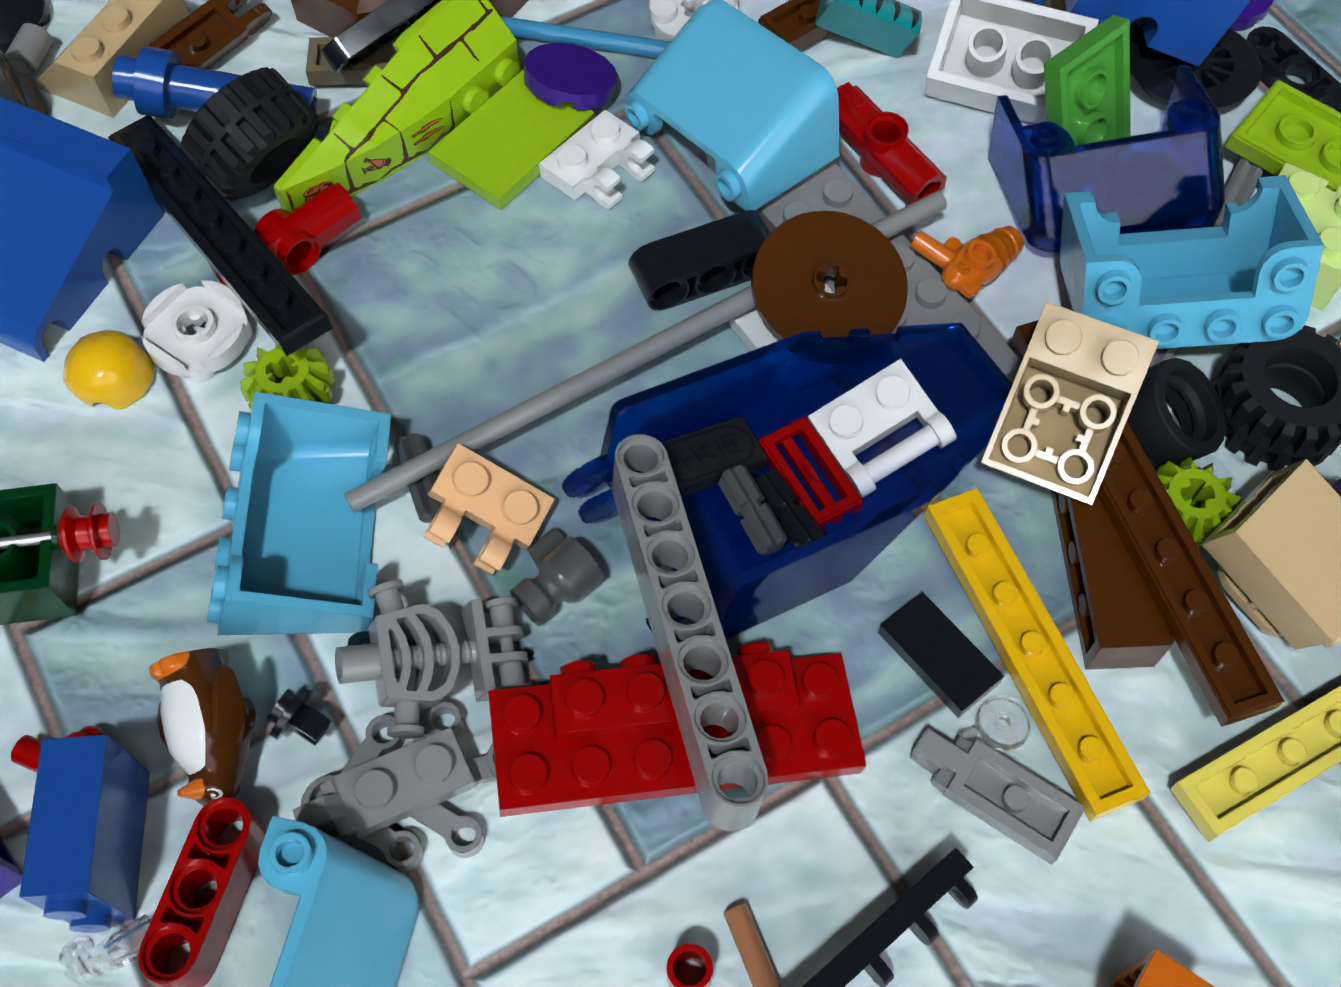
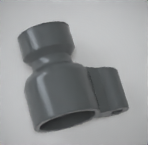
M552 528L527 548L539 570L538 576L534 579L525 578L510 590V594L512 597L517 598L518 606L535 625L540 626L555 614V607L559 602H578L599 585L605 577L595 559L582 544L572 536L563 537L556 528Z

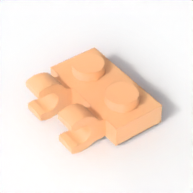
M457 443L427 494L442 504L423 537L443 548L446 542L449 543L464 515L490 530L472 565L493 575L495 570L499 571L512 548V544L524 550L531 545L554 498Z

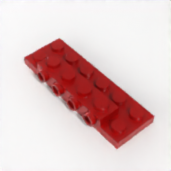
M754 642L740 647L737 650V656H731L767 769L768 785L862 773L866 767V762L841 653L790 658L789 650L773 652L770 643ZM632 655L621 660L620 668L597 670L596 664L592 661H573L563 665L560 668V674L550 675L549 684L488 691L500 817L698 793L662 665L656 664V659L653 655ZM690 670L687 672L691 677L698 680H709L712 678L711 675L702 670ZM718 725L703 727V730L712 737L727 738L730 736L727 730ZM725 783L719 786L721 790L743 788L735 783Z

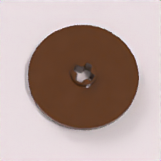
M813 211L786 220L767 236L754 261L751 275V290L760 318L770 332L782 343L807 356L827 360H840L865 354L888 338L905 310L908 281L899 253L889 239L873 225L858 217L842 212ZM825 276L834 278V286L837 287L834 293L825 291V283L822 282Z

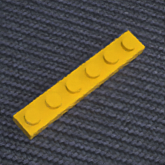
M975 488L927 506L924 517L1076 798L1085 808L1084 812L1089 822L1144 800L1151 793L979 489Z

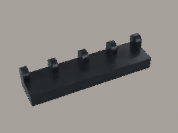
M954 848L802 987H845L863 969L877 985L886 987L894 979V975L879 955L908 928L923 944L929 946L939 937V933L924 913L947 892L965 909H969L978 900L975 890L963 878L974 868L973 865L957 848Z

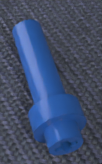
M144 46L140 50L138 57L123 54L117 56L112 72V88L116 98L134 101L135 108L140 115L171 120L176 115L178 109L197 112L213 94L241 75L182 65L177 51ZM290 84L316 113V88Z

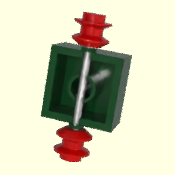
M57 483L0 490V625L75 616L79 563L84 560L86 550H94L100 560H107L111 555L112 547H117L120 543V526L115 513H108L101 502H95L90 508L89 515L82 516L81 512Z

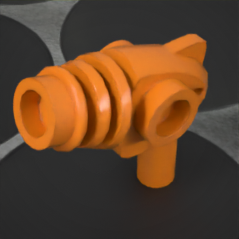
M1012 226L995 228L993 231L981 234L976 238L966 241L964 244L955 237L949 238L942 244L920 230L909 247L943 269L941 279L948 289L959 291L966 298L971 299L982 286L996 279L1010 262L1017 258L1019 252L1024 247V240L1021 233Z

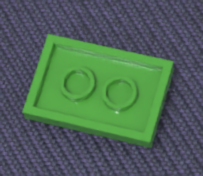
M1116 15L1110 16L1044 63L1051 193L1063 198L1064 193L1077 191L1097 176L1110 159L1118 155L1119 159L1131 150L1130 19Z

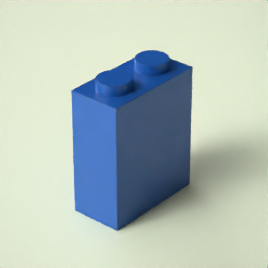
M108 735L42 739L19 898L44 910L43 916L45 918L64 920L70 923L69 930L74 932H105L111 929V921L135 920L150 772Z

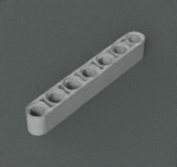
M634 434L624 438L615 450L612 480L614 500L702 810L707 820L716 828L725 831H740L749 827L757 817L768 786L767 769L667 451L656 438L645 434ZM646 518H657L661 521H651ZM670 566L677 569L678 571L667 572L661 570L659 567ZM686 617L695 623L683 625L677 623L672 618ZM690 670H702L711 675L712 678L709 680H698L691 677L687 672ZM718 725L727 730L730 736L727 738H715L708 735L703 730V727ZM725 783H735L742 786L747 791L749 797L743 800L729 798L721 791L719 786Z

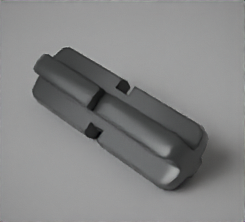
M412 433L407 437H400L395 442V449L400 464L427 451L423 437L417 433ZM435 472L408 485L419 520L424 523L432 521L442 504L427 495L437 478Z
M738 465L723 471L722 477L719 480V486L736 516L744 517L740 523L757 553L761 556H767L780 551L787 541V535L769 504L761 503L765 497L747 467Z

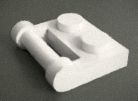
M901 359L808 416V421L861 498L876 490L875 483L937 445L942 449L957 439L956 433L948 419L937 410ZM915 418H918L923 425L922 429L864 465L855 457Z

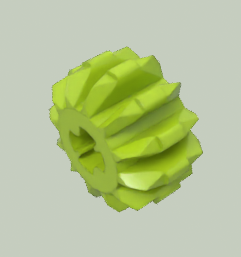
M275 345V349L270 351L257 347L256 357L258 361L243 363V373L246 378L240 381L241 392L245 400L249 401L248 406L250 410L254 392L333 404L331 389L335 387V376L331 367L327 366L324 354L317 347L308 349V346L305 345L287 357L277 345Z
M1188 457L1179 466L1168 461L1160 466L1156 472L1198 548L1200 546L1203 547L1201 544L1240 505L1242 497L1228 492L1231 488L1232 477L1218 479L1213 475V463L1203 467V469H1198L1192 458Z

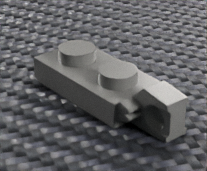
M451 727L333 776L334 779L319 786L323 796L293 809L296 821L306 823L324 833L336 829L340 840L356 835L358 840L472 790L475 786V781Z
M928 728L910 755V759L935 775L931 784L939 791L944 792L943 796L1051 865L1058 860L1085 810L1082 804L978 739L972 743L959 737L954 745Z

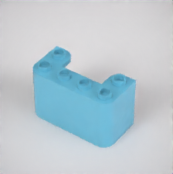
M1286 175L1257 177V192L1249 201L1238 206L1237 202L1226 203L1222 226L1120 234L1121 222L1117 212H1108L1106 215L1101 213L1096 207L1092 191L1064 193L1060 266L1073 311L1159 341L1157 349L1277 341L1294 335L1305 325L1309 315L1324 244Z

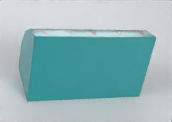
M821 0L814 25L897 58L920 35L922 12L897 0Z

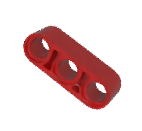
M221 797L211 800L202 807L193 822L138 953L139 968L144 976L163 987H203L210 981L216 971L259 865L260 848L266 834V828L263 823L243 802L232 797ZM243 821L242 832L238 838L230 844L220 845L219 840L223 830L231 823ZM216 881L217 890L213 899L207 905L196 909L194 907V898L199 888L208 882ZM189 943L190 955L185 966L178 972L169 974L167 963L171 953L180 945Z

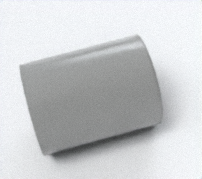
M24 23L6 51L5 57L15 73L25 77H33L53 45V39L42 27L32 23Z

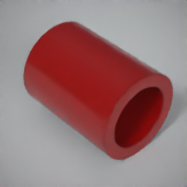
M683 944L674 949L667 960L666 966L668 986L710 987L713 963L708 952L696 944ZM684 961H694L703 968L705 976L697 984L686 985L675 977L674 971L676 967Z

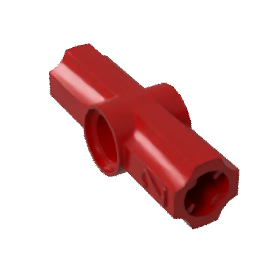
M847 82L837 88L839 97V131L860 152V166L866 173L874 177L885 178L909 205L935 191L944 189L947 177L908 138L909 128L903 117L896 113L883 112L857 85L852 86Z
M337 182L336 184H331L290 213L282 208L266 213L256 224L254 233L291 275H297L307 271L315 264L319 258L322 245L362 219L358 206L354 203L348 191ZM210 266L219 282L227 286L212 266Z

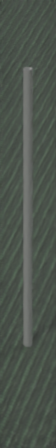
M935 191L871 225L881 231L887 238H890L946 209L947 202L940 191ZM751 286L344 493V496L353 513H356L438 471L443 467L457 443L474 452L754 308L755 304Z

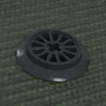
M1145 23L1138 26L1130 34V73L1151 98L1170 108L1189 112H1202L1231 105L1249 96L1260 82L1262 66L1258 54L1243 36L1231 28L1227 30L1199 67L1147 47L1142 26Z

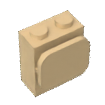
M1304 459L1270 473L1201 544L1219 564L1218 576L1220 583L1232 599L1261 631L1274 637L1283 636L1295 650L1317 645L1329 648L1341 642V497L1307 459Z

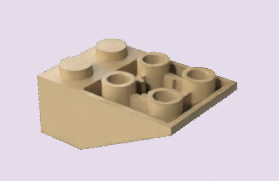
M1046 301L981 463L1092 505L1159 341Z

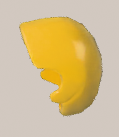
M102 330L80 337L65 357L63 381L66 387L76 398L91 407H94L95 403H103L116 410L127 408L145 394L154 379L153 360L133 338L121 331Z

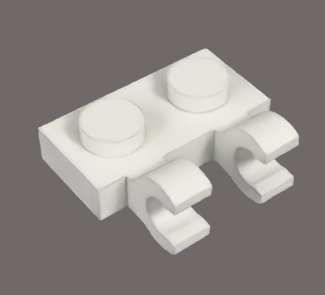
M604 110L539 163L540 176L574 201L582 194L587 193L602 207L610 210L623 199V195L613 188L621 181V177L612 169L619 165L635 179L644 181L655 171V166L646 161L654 153V148L646 141L640 139L639 131L607 110Z

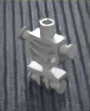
M392 580L384 582L368 590L369 598L377 600L381 615H377L368 627L370 644L337 647L335 650V670L339 684L375 680L379 706L395 708L394 725L387 728V735L393 738L411 739L420 738L425 735V727L419 725V709L434 707L453 690L460 665L464 663H470L476 702L487 701L488 691L496 690L493 670H499L502 687L498 689L532 686L531 683H525L522 665L528 663L527 652L514 651L513 641L524 637L523 627L515 625L513 609L518 606L517 598L515 597L495 598L483 604L481 599L470 600L462 609L466 640L457 641L453 627L440 609L429 604H417L405 608L399 592L404 589L403 581ZM484 612L490 613L492 624L490 628H486ZM426 628L430 631V633H431V634L433 635V637L436 639L437 643H434V644L431 643V639H430V636H429V634H428ZM500 644L501 653L490 654L489 645ZM442 666V679L439 687L434 691H427L432 680L434 667ZM411 669H417L413 691L406 690Z

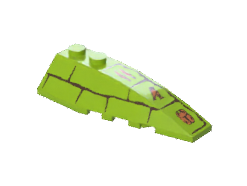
M441 0L398 37L393 43L397 53L383 69L376 65L363 79L368 87L352 106L344 102L332 116L333 121L329 134L324 140L321 141L320 139L313 138L275 183L273 188L282 209L290 213L331 184H336L337 182L352 197L387 179L428 153L429 150L521 71L517 40L489 0Z

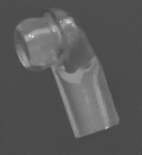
M144 914L95 946L92 938L89 936H78L70 940L62 947L59 954L60 963L67 968L64 975L72 982L85 984L126 966L138 958L140 945L151 919Z

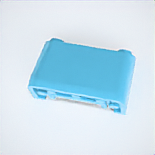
M711 0L699 7L626 96L625 115L634 129L643 131L648 135H654L662 129L663 121H665L715 159L717 175H715L714 180L719 193L724 199L735 202L745 211L759 209L840 156L839 97L836 84L830 73L821 64L724 0Z
M272 815L259 853L258 864L261 875L272 888L300 898L270 987H396L419 911L420 900L415 886L405 874L303 822Z

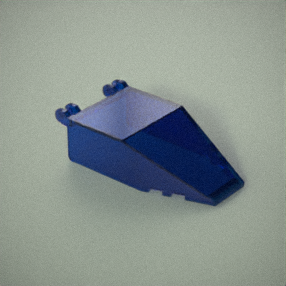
M963 323L898 326L896 333L874 335L870 334L869 328L851 329L848 336L822 338L820 331L801 332L618 400L610 409L600 456L585 463L580 468H576L570 475H567V478L563 480L562 489L569 498H575L577 496L580 497L582 494L593 492L603 482H606L610 489L600 493L598 496L594 495L592 498H588L586 502H583V505L578 510V515L586 524L608 518L617 511L612 492L615 450L624 438L634 434H645L656 438L664 446L671 441L720 425L741 427L753 438L755 452L749 461L740 465L747 467L755 480L759 474L771 470L758 450V439L804 416L808 419L810 414L901 359L937 410L948 419L956 433L957 439L942 449L936 445L875 483L876 490L862 498L863 506L861 511L853 515L851 512L843 515V520L833 525L832 522L824 525L823 531L826 533V536L797 549H794L787 539L784 547L777 553L761 556L757 553L740 523L744 517L736 516L719 486V480L722 477L723 471L689 482L676 481L725 639H729L843 586L860 574L987 446L1012 383ZM915 418L855 457L864 465L922 429L923 425L918 418ZM726 427L672 444L666 448L669 460L673 462L679 459L672 451H675L682 459L690 456L693 457V459L685 461L691 469H688L682 462L677 464L681 469H677L671 464L675 477L688 479L746 459L751 452L752 446L750 439L745 433L735 428ZM735 433L736 438L732 435L729 437H725L723 439L726 442V444L732 442H728L727 439H734L738 448L732 449L734 445L728 446L732 452L740 449H743L744 451L731 455L725 447L722 448V450L725 453V455H723L718 449V447L715 445L714 441H717L719 446H722L724 444L722 443L719 437L726 434ZM799 435L792 437L834 502L842 500ZM709 443L712 449H709L708 446L703 447L708 455H717L718 457L701 458L705 462V464H702L689 447H692L698 455H705L698 446ZM780 444L776 445L818 511H821L822 507ZM646 518L651 521H661L657 518ZM660 566L662 570L667 572L678 571L670 566ZM675 617L672 619L680 623L685 617ZM647 618L645 619L646 624L651 630L649 619Z

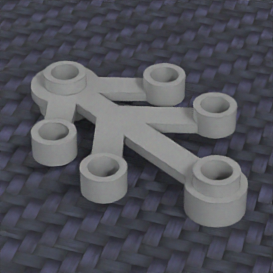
M441 701L434 707L429 708L425 716V725L423 726L425 727V735L415 738L412 743L442 731L434 727L436 719L442 714H451L455 717L454 723L450 727L455 738H457L464 727V721L458 707L451 702ZM380 715L370 721L366 728V738L340 773L403 746L405 739L393 738L387 743L376 742V735L381 729L394 725L393 716ZM492 742L487 755L466 760L475 785L496 780ZM327 774L314 780L305 790L301 799V805L323 796L319 786L334 779L333 776L337 774ZM440 804L410 816L443 837L451 852L458 857H472L484 845V832L476 819L470 816H458ZM387 826L360 838L382 852L390 867L401 873L413 871L423 860V846L417 836L410 831L400 830L395 832ZM469 827L476 831L475 838L471 844L458 846L454 843V836L458 830ZM336 829L326 833L330 836H338ZM402 842L413 843L414 851L409 859L405 861L393 859V852L398 844Z

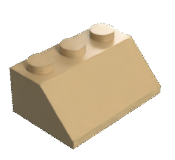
M109 0L35 80L37 87L114 118L129 101L116 98L113 93L112 72L117 56L123 54L138 57L140 50L144 46L151 44L187 17L189 13L184 0Z

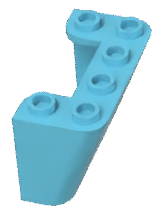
M254 392L250 413L239 411L229 466L230 471L240 472L238 487L227 486L222 519L233 521L231 537H219L214 568L216 571L207 616V623L218 624L217 636L358 633L368 630L373 619L375 599L369 598L368 590L376 586L378 564L370 563L375 503L353 513L344 493L383 473L387 463L391 414L261 392Z

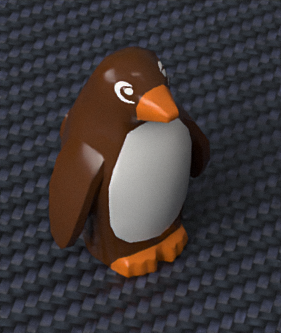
M216 648L175 653L160 659L159 662L152 663L149 668V674L151 678L159 682L161 701L157 714L160 737L167 746L171 756L189 778L188 784L179 789L177 795L182 798L195 800L203 806L211 800L221 797L236 798L239 794L248 757L251 730L256 721V712L252 701L248 697L242 696L234 671L226 665L229 662L228 652Z

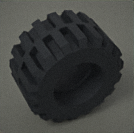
M268 67L260 68L230 81L202 105L192 118L182 137L181 151L226 200L236 201L262 191L285 173L315 137L320 123L318 121L319 116L274 68L269 69Z
M1304 325L1301 330L1286 339L1239 343L1235 346L1212 384L1215 387L1224 411L1226 422L1225 436L1229 440L1226 447L1234 454L1240 450L1248 456L1245 461L1255 466L1260 461L1267 463L1268 470L1277 471L1284 468L1285 465L1289 466L1304 459H1307L1315 467L1322 463L1328 455L1331 456L1341 444V348L1336 345L1338 339L1329 334L1325 337L1316 334V328ZM1271 388L1278 389L1289 394L1294 399H1296L1302 407L1292 405L1282 400L1271 390Z

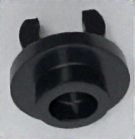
M307 685L298 694L288 688L267 716L270 721L275 723L269 734L274 739L278 740L290 728L314 746L329 728L331 720L314 708L306 705L314 692Z

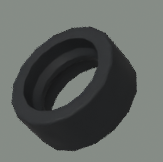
M1176 357L1164 360L1148 368L1127 419L1147 457L1159 466L1166 464L1168 461L1179 466L1188 457H1191L1194 461L1214 453L1222 444L1225 436L1226 422L1224 411L1215 387L1195 365ZM1166 397L1176 410L1180 419L1181 429L1172 418L1167 406Z

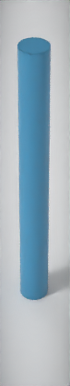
M501 16L511 33L517 38L575 44L590 49L657 58L670 43V41Z

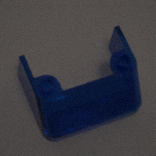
M1189 65L1179 66L1162 131L1082 145H1075L1071 135L1064 128L1053 122H1040L1023 126L1008 96H997L988 160L1027 242L1035 249L1048 253L1060 252L1064 193L1092 191L1096 207L1101 213L1106 215L1108 212H1117L1121 222L1120 234L1203 228L1214 224L1219 219L1225 202L1220 114Z

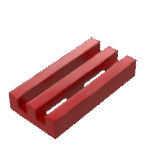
M806 416L758 439V450L770 469L780 471L800 498L797 505L804 504L823 530L825 524L832 522L834 525L843 520V515L851 512L853 515L862 510V498ZM799 435L842 500L834 502L792 437ZM780 444L822 507L821 511H818L776 445Z

